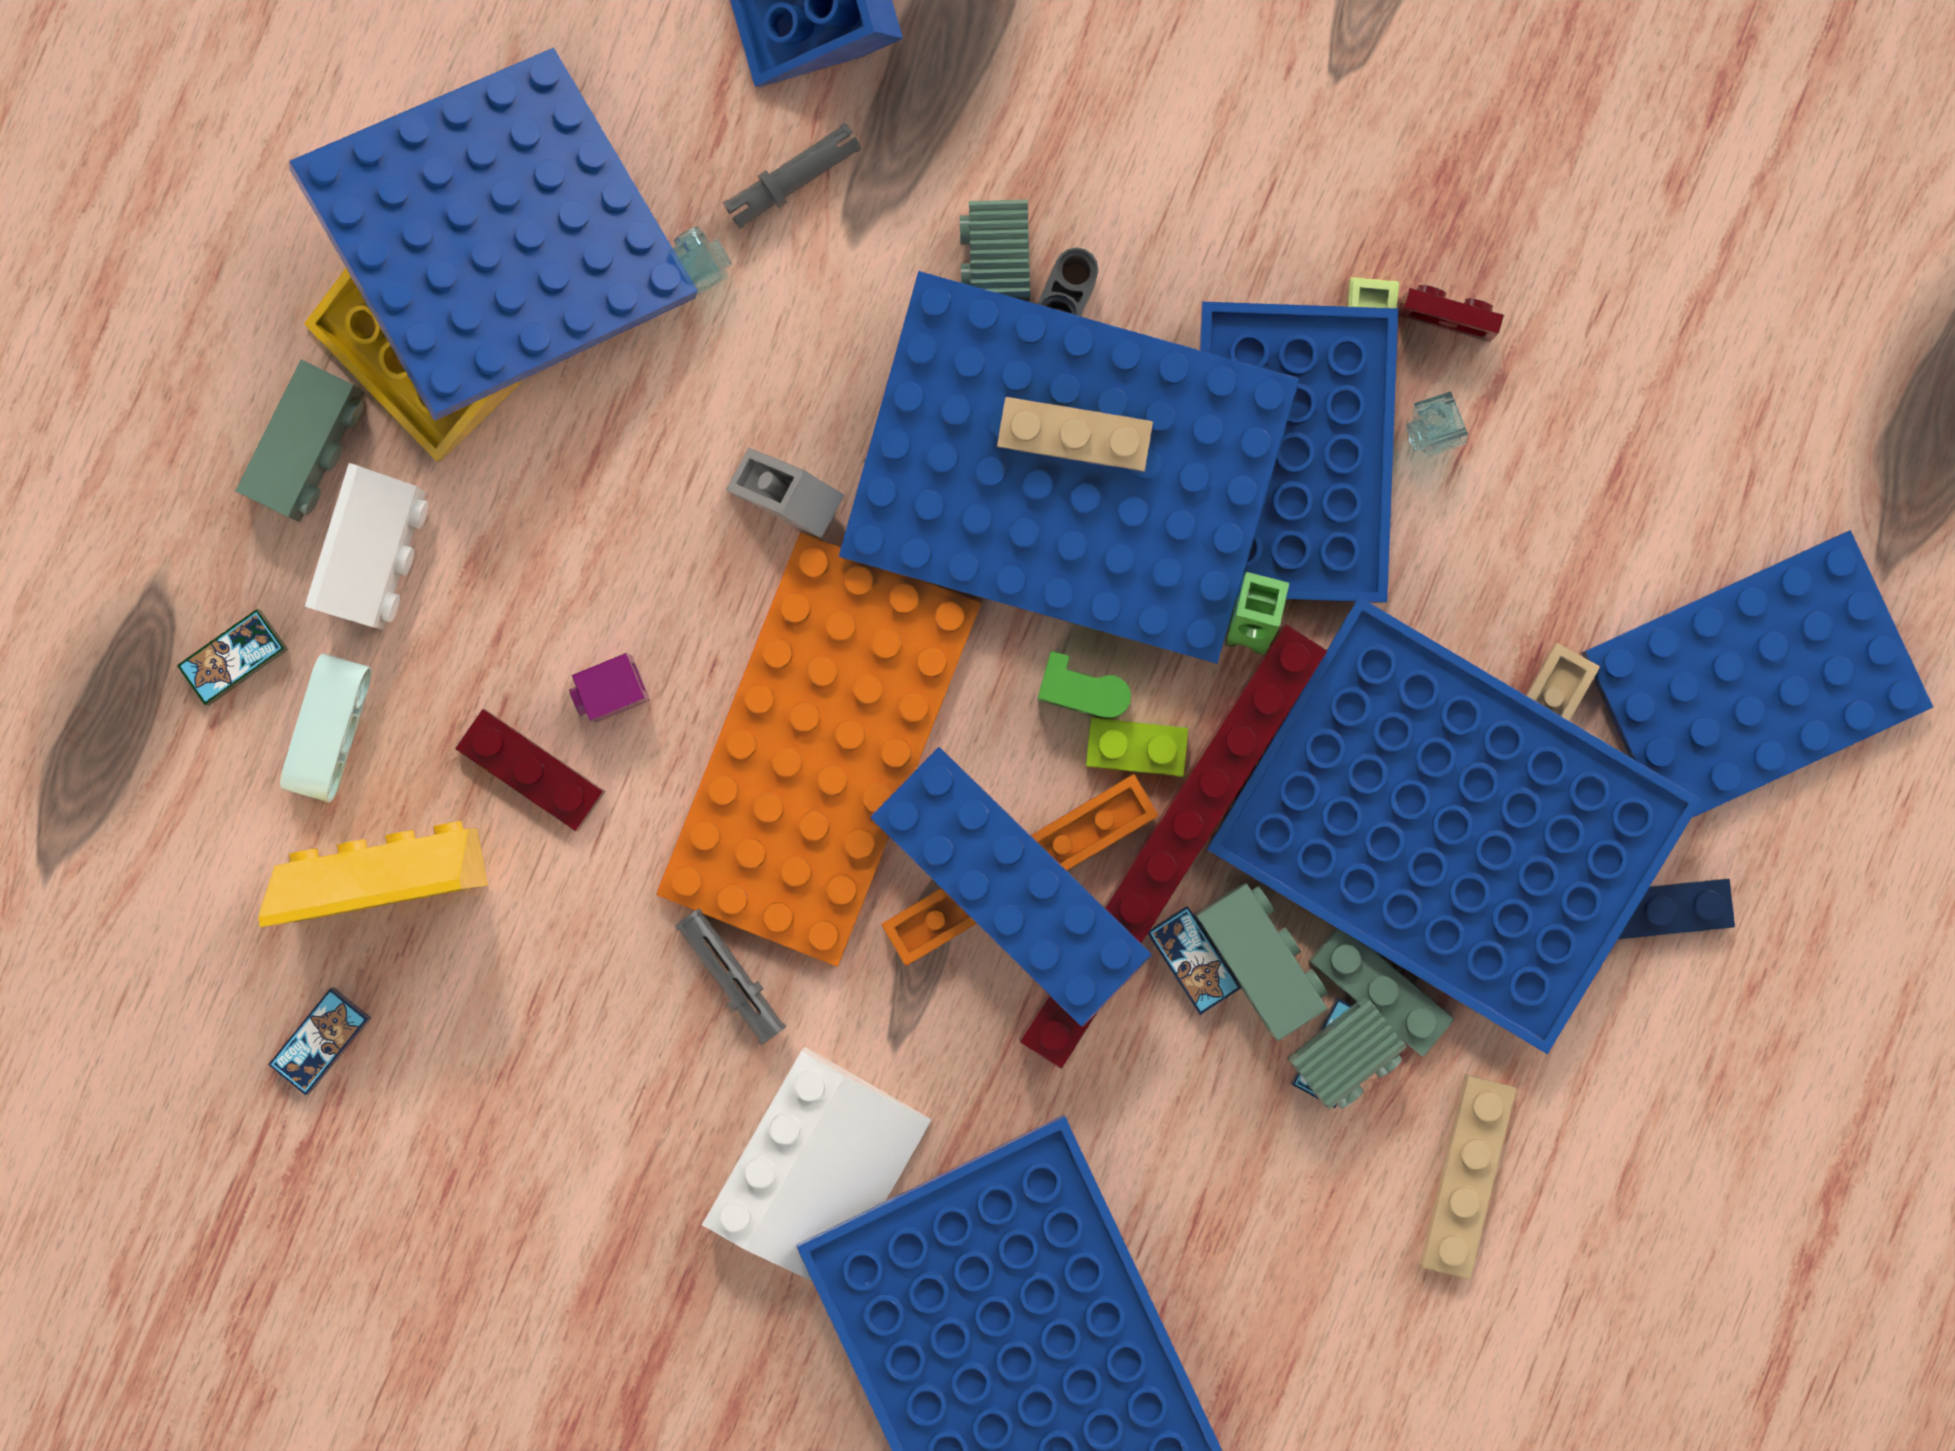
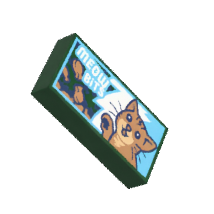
M256 609L183 660L177 667L203 704L210 706L289 649L263 612Z

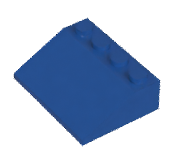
M730 0L755 87H763L861 58L903 39L892 0Z

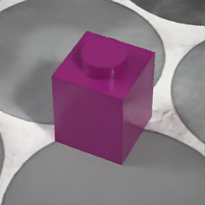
M628 653L571 675L576 687L569 689L578 714L580 716L587 714L589 720L596 723L650 701L633 656Z

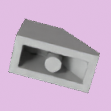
M749 447L726 489L733 495L792 526L822 538L827 526L833 520L836 509L844 496L807 471Z

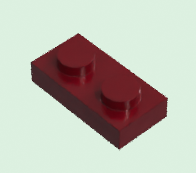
M1418 285L1417 290L1409 288L1402 297L1398 316L1491 342L1499 334L1504 318L1503 314L1492 311L1493 305L1472 298L1465 299L1464 303L1445 298L1446 292L1433 286Z

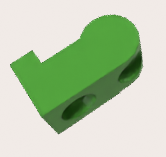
M1246 572L1230 619L1225 646L1243 645L1250 647L1257 654L1264 655L1280 627L1289 583Z
M1053 651L1050 652L1037 698L1038 701L1102 719L1119 717L1127 710L1131 702V692L1123 679L1114 675L1095 678L1067 670L1070 656Z

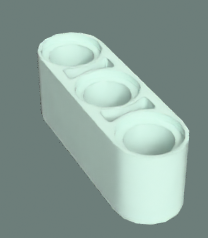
M324 653L318 657L311 673L280 780V787L282 789L328 803L333 800L341 782L371 680V668L369 666Z

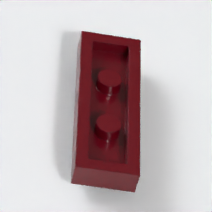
M486 709L480 711L455 748L574 831L580 830L606 792Z

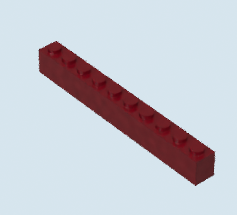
M1287 624L1282 626L1274 636L1267 651L1260 658L1103 905L1141 944L1328 651ZM1047 993L1020 1035L1019 1042L1062 1069L1096 1014L1082 1027Z

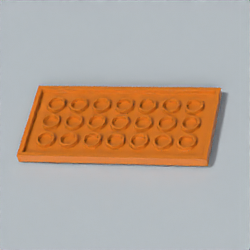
M800 532L656 895L692 910L700 908L702 914L838 967L889 840V836L870 817L917 769L982 604L926 581L838 557L840 547Z

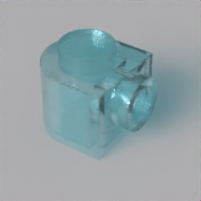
M699 226L691 228L675 238L674 243L676 247L670 249L669 253L688 285H695L697 288L696 296L728 278L725 268L732 265L718 239L709 242Z
M1451 391L1414 403L1412 411L1413 421L1406 424L1410 443L1415 451L1422 449L1424 455L1430 457L1466 445L1468 432Z

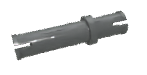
M846 123L841 124L838 129L770 174L765 170L757 176L759 181L731 199L725 200L723 204L729 215L743 205H748V208L732 218L738 228H743L745 224L773 205L777 208L787 203L785 199L787 196L799 190L805 184L853 153L859 152L861 146L856 137L841 147H837L838 143L853 133Z
M700 908L675 926L730 1001L727 1005L733 1012L737 1009L757 1036L761 1045L787 1027L761 994V991L764 989L759 981L753 983L729 947L724 943L704 914H702ZM703 939H705V940L707 941V943L710 945V947L712 948V950H713V951L715 952V954L718 956V958H719L720 961L723 963V965L726 967V969L729 971V973H727V972L724 970V968H723V967L721 966V964L718 962V960H717L716 957L713 955V953L710 951V949L708 948V946L705 944V942L703 941ZM733 980L737 982V984H738L739 987L742 989V991H743V993L745 994V996L748 998V1000H750V1002L753 1004V1006L755 1007V1009L758 1011L759 1014H756V1012L753 1010V1008L751 1007V1005L748 1003V1001H747V999L745 998V996H744V995L742 994V992H740V990L737 988V986L735 985V983L733 982Z

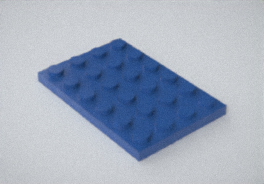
M1202 301L1199 350L1299 378L1242 580L1245 573L1249 572L1288 582L1289 587L1286 600L1356 602L1358 597H1361L1370 603H1387L1398 308ZM1241 580L1240 587H1239L1238 594H1237V597H1236V598H1238V595H1239V593H1240V589H1241V585H1242V580Z
M1851 530L1581 652L1584 658L1600 666L1594 681L1629 757L1702 799L1692 818L1934 708Z

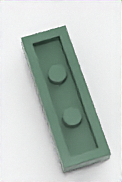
M1338 928L1334 929L1308 960L1356 1002L1363 997L1370 1000L1400 1039L1422 1057L1425 1056L1455 1020L1370 947Z

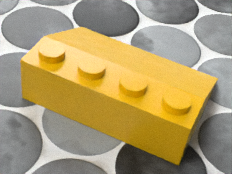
M346 268L304 322V325L436 462L443 460L523 381L514 383L434 421Z
M462 821L434 825V835L415 838L414 830L384 835L386 844L367 848L366 839L336 844L338 854L319 857L318 848L288 853L290 863L275 865L258 915L259 927L296 923L488 886L478 828L464 829Z

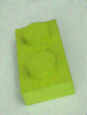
M1091 717L1086 767L1183 777L1189 728Z

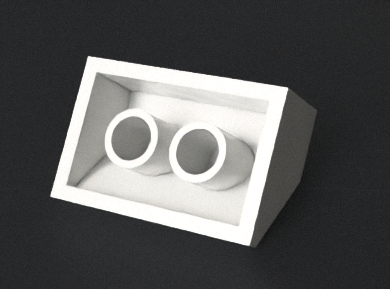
M349 463L304 607L384 630L386 621L392 622L399 607L400 595L396 594L395 591L400 575H407L413 561L414 548L409 547L414 529H421L427 516L428 501L424 500L426 492L415 485Z

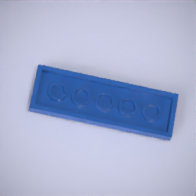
M940 747L870 817L1082 1027L1152 956L1113 915Z

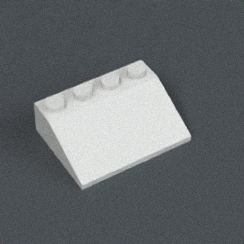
M804 1047L702 1225L744 1250L812 1281L796 1244L885 1202L932 1119Z

